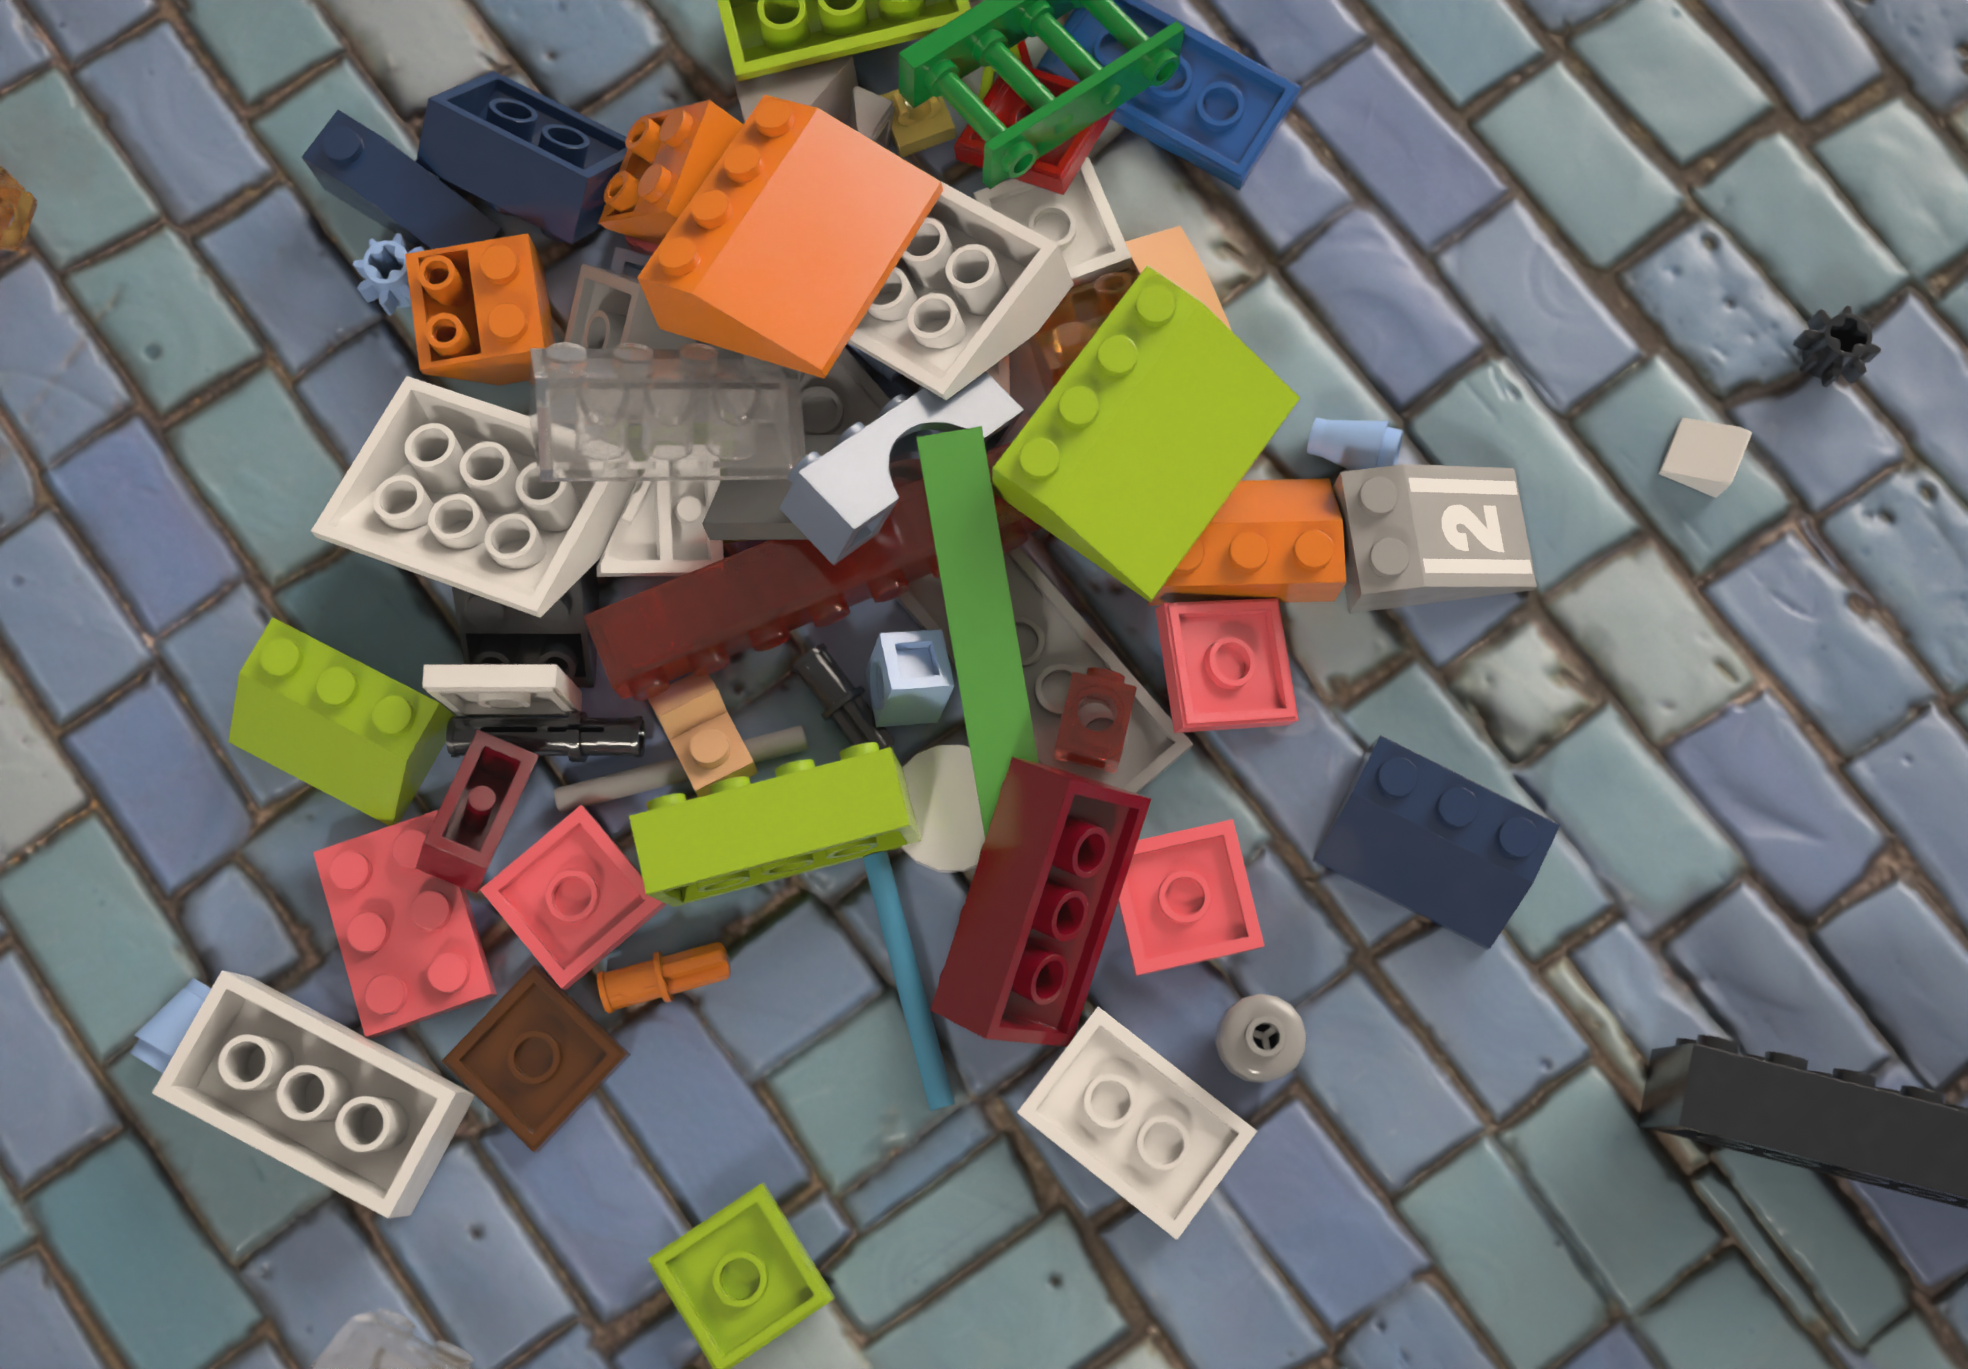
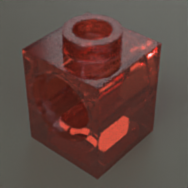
M1091 667L1087 669L1086 674L1073 672L1053 759L1116 774L1137 686L1124 684V675L1108 669ZM1090 703L1102 704L1112 712L1114 723L1103 731L1089 730L1080 722L1078 718L1079 710Z

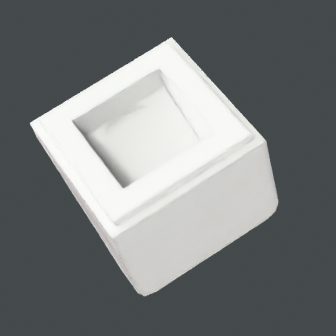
M1682 417L1658 474L1717 498L1733 482L1752 432L1738 426Z

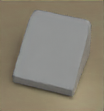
M855 86L852 89L849 127L887 149L891 139L894 115L893 101Z

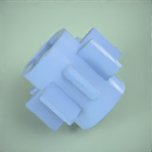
M399 233L394 236L393 241L377 242L374 239H370V248L366 251L363 260L353 261V266L358 273L366 279L358 285L357 289L367 302L375 301L379 298V303L388 315H393L396 307L404 308L411 306L405 254L424 251V249L420 246L410 251L409 245Z

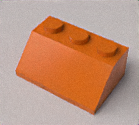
M1330 479L1241 480L1151 603L1147 601V605L1160 606L1163 603L1268 598H1278L1279 603L1335 602L1347 581L1343 519Z

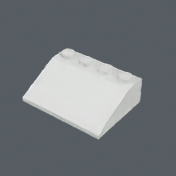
M941 182L943 192L848 343L947 401L1035 335L1074 283L1057 243Z
M406 376L311 532L316 538L541 618L601 558L639 473L626 448Z

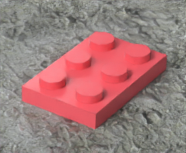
M438 810L313 852L363 1032L367 1038H375L497 996L466 889L415 869L423 842Z

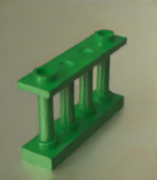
M984 0L899 52V93L913 108H916L933 96H942L986 142L984 144L982 182L989 189H992L1009 177L1017 178L1022 176L1033 166L1038 158L1152 85L1157 87L1167 82L1179 67L1185 28L1176 21L1154 36L1149 37L1113 0ZM1084 7L1128 52L1102 67L1057 21L1058 18L1074 8ZM1038 36L1081 82L1055 97L1009 49L1028 37ZM981 66H991L1034 112L1007 128L961 79Z

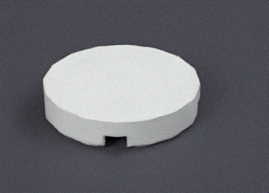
M938 745L916 754L903 767L921 841L901 846L902 849L917 864L939 873H956V871L976 868L981 847L985 842L969 747L965 745Z

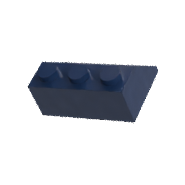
M491 71L428 98L416 162L428 172L436 175L448 187L466 190L488 201L490 207L504 215L517 216L539 227L541 232L552 240L573 244L602 227L598 222L606 204L604 192L609 181L619 172L628 148L625 145L626 136L495 71Z
M1380 735L1366 750L1316 852L1313 862L1488 950L1492 947L1534 883L1560 824Z

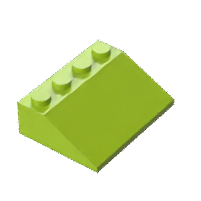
M1147 265L995 464L992 474V490L998 497L1151 603L1298 404L1300 397L1200 300Z

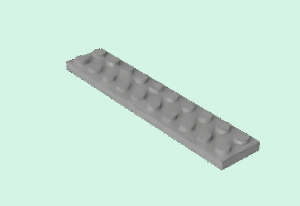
M711 344L693 357L696 368L756 437L842 435L857 422H861L865 427L874 422L883 407L891 401L845 347L825 379ZM920 459L896 461L889 464V473L899 499L878 534L854 551L922 630L942 629L949 662L955 667ZM998 522L1039 763L1138 794L1192 748L1193 743L1183 732L1174 733L1172 719Z

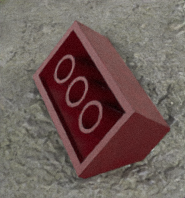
M1012 757L1005 780L1000 789V796L985 842L980 850L979 861L965 904L960 912L959 922L944 968L939 977V984L930 1010L984 1039L1067 1047L1074 1038L1151 803V798L1056 767Z

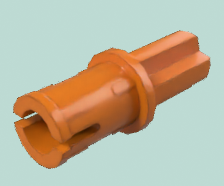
M719 942L663 956L661 951L653 952L652 960L608 972H598L597 986L604 1010L609 1014L617 1009L658 998H663L666 1003L672 1002L674 999L673 994L727 980L731 975V965L724 945Z

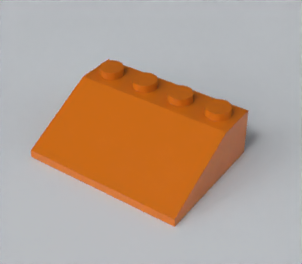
M764 95L637 276V279L659 329L825 379L943 192L942 184L939 180L823 110Z

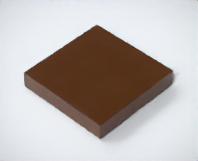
M534 964L441 1062L533 1153H536L553 1138L631 1054L564 989H561L549 974L539 965Z

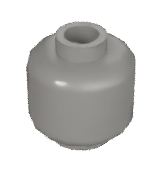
M1256 994L1240 999L1224 1012L1217 1025L1215 1044L1220 1060L1232 1074L1244 1081L1264 1083L1283 1078L1297 1067L1305 1053L1307 1035L1302 1018L1291 1004L1277 996ZM1260 1024H1265L1269 1027L1264 1033L1254 1030ZM1273 1035L1275 1040L1274 1046L1271 1048L1268 1038ZM1253 1038L1260 1040L1262 1049L1254 1043Z

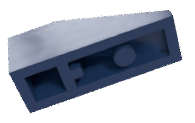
M340 110L335 112L302 155V159L324 190L393 233L401 234L412 245L416 247L422 246L424 251L497 239L504 233L499 225L399 148Z

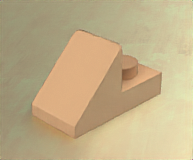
M704 668L647 696L698 798L712 794L710 786L716 782L734 777H751L758 773L749 751L727 712L717 686Z

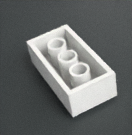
M221 971L152 1092L154 1095L386 1218L411 1216L475 1097V1094L254 978L227 971Z

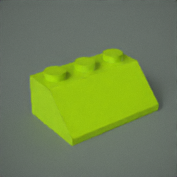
M272 617L239 672L228 742L391 826L400 823L446 742V731L450 717L456 715L441 703Z

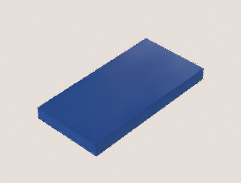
M1113 0L1149 37L1154 36L1176 21L1185 28L1179 58L1180 64L1174 75L1164 84L1157 87L1152 85L1117 107L1111 120L1232 187L1241 190L1298 99L1301 86L1144 0ZM1084 7L1074 8L1063 25L1102 67L1128 52ZM1049 48L1036 66L1038 70L1079 83L1081 82Z

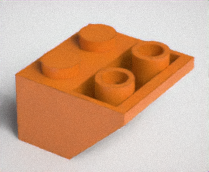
M711 100L641 116L627 134L625 145L628 149L619 172L612 177L605 189L604 201L606 204L598 223L608 230L660 245L739 132L743 123Z
M528 233L405 254L419 368L423 374L493 385H505L557 375L558 360L544 263Z

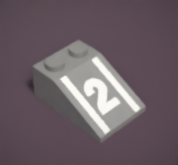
M1401 464L1340 472L1333 486V491L1343 519L1347 581L1344 587L1349 613L1532 591L1537 587L1514 468Z

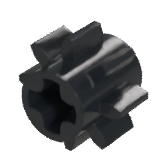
M1846 306L1832 319L1823 309L1819 310L1807 322L1810 330H1804L1793 342L1795 347L1803 350V363L1799 370L1801 372L1808 371L1813 376L1820 378L1823 387H1828L1841 374L1846 381L1853 384L1867 372L1864 363H1869L1881 352L1880 347L1871 344L1873 338L1871 330L1875 323L1873 321L1866 322L1862 317L1852 314L1851 306Z

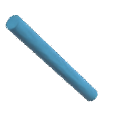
M887 851L867 855L862 859L929 1110L932 1111L954 1105L953 1093Z

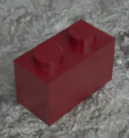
M477 729L423 842L415 869L477 894L527 786L539 755Z

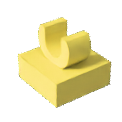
M899 89L880 95L893 101L894 115L891 137L901 158L956 138L955 125L942 96H933L921 105L913 108L900 95Z

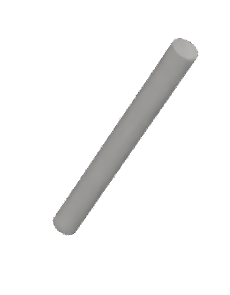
M803 725L743 740L754 763L809 749ZM678 757L555 788L554 798L559 813L575 810L580 805L587 807L688 781L689 779Z

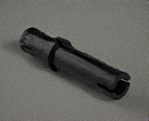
M572 711L568 718H460L459 716H452L447 725L446 745L448 753L451 754L452 758L465 756L478 729L539 756H568L571 762H585L588 756L643 757L646 745V729L642 716H635L634 718H588L585 711Z

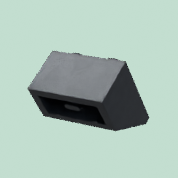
M596 563L541 618L452 586L464 665L557 664L578 688H594L596 681L599 587Z

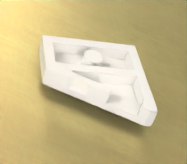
M655 445L649 451L596 567L597 577L720 575L724 572L723 540H709L702 524L720 484L718 446Z

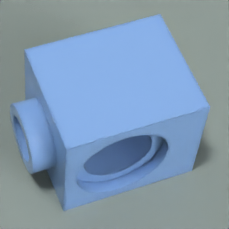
M942 629L879 633L865 670L876 727L938 723L955 686Z

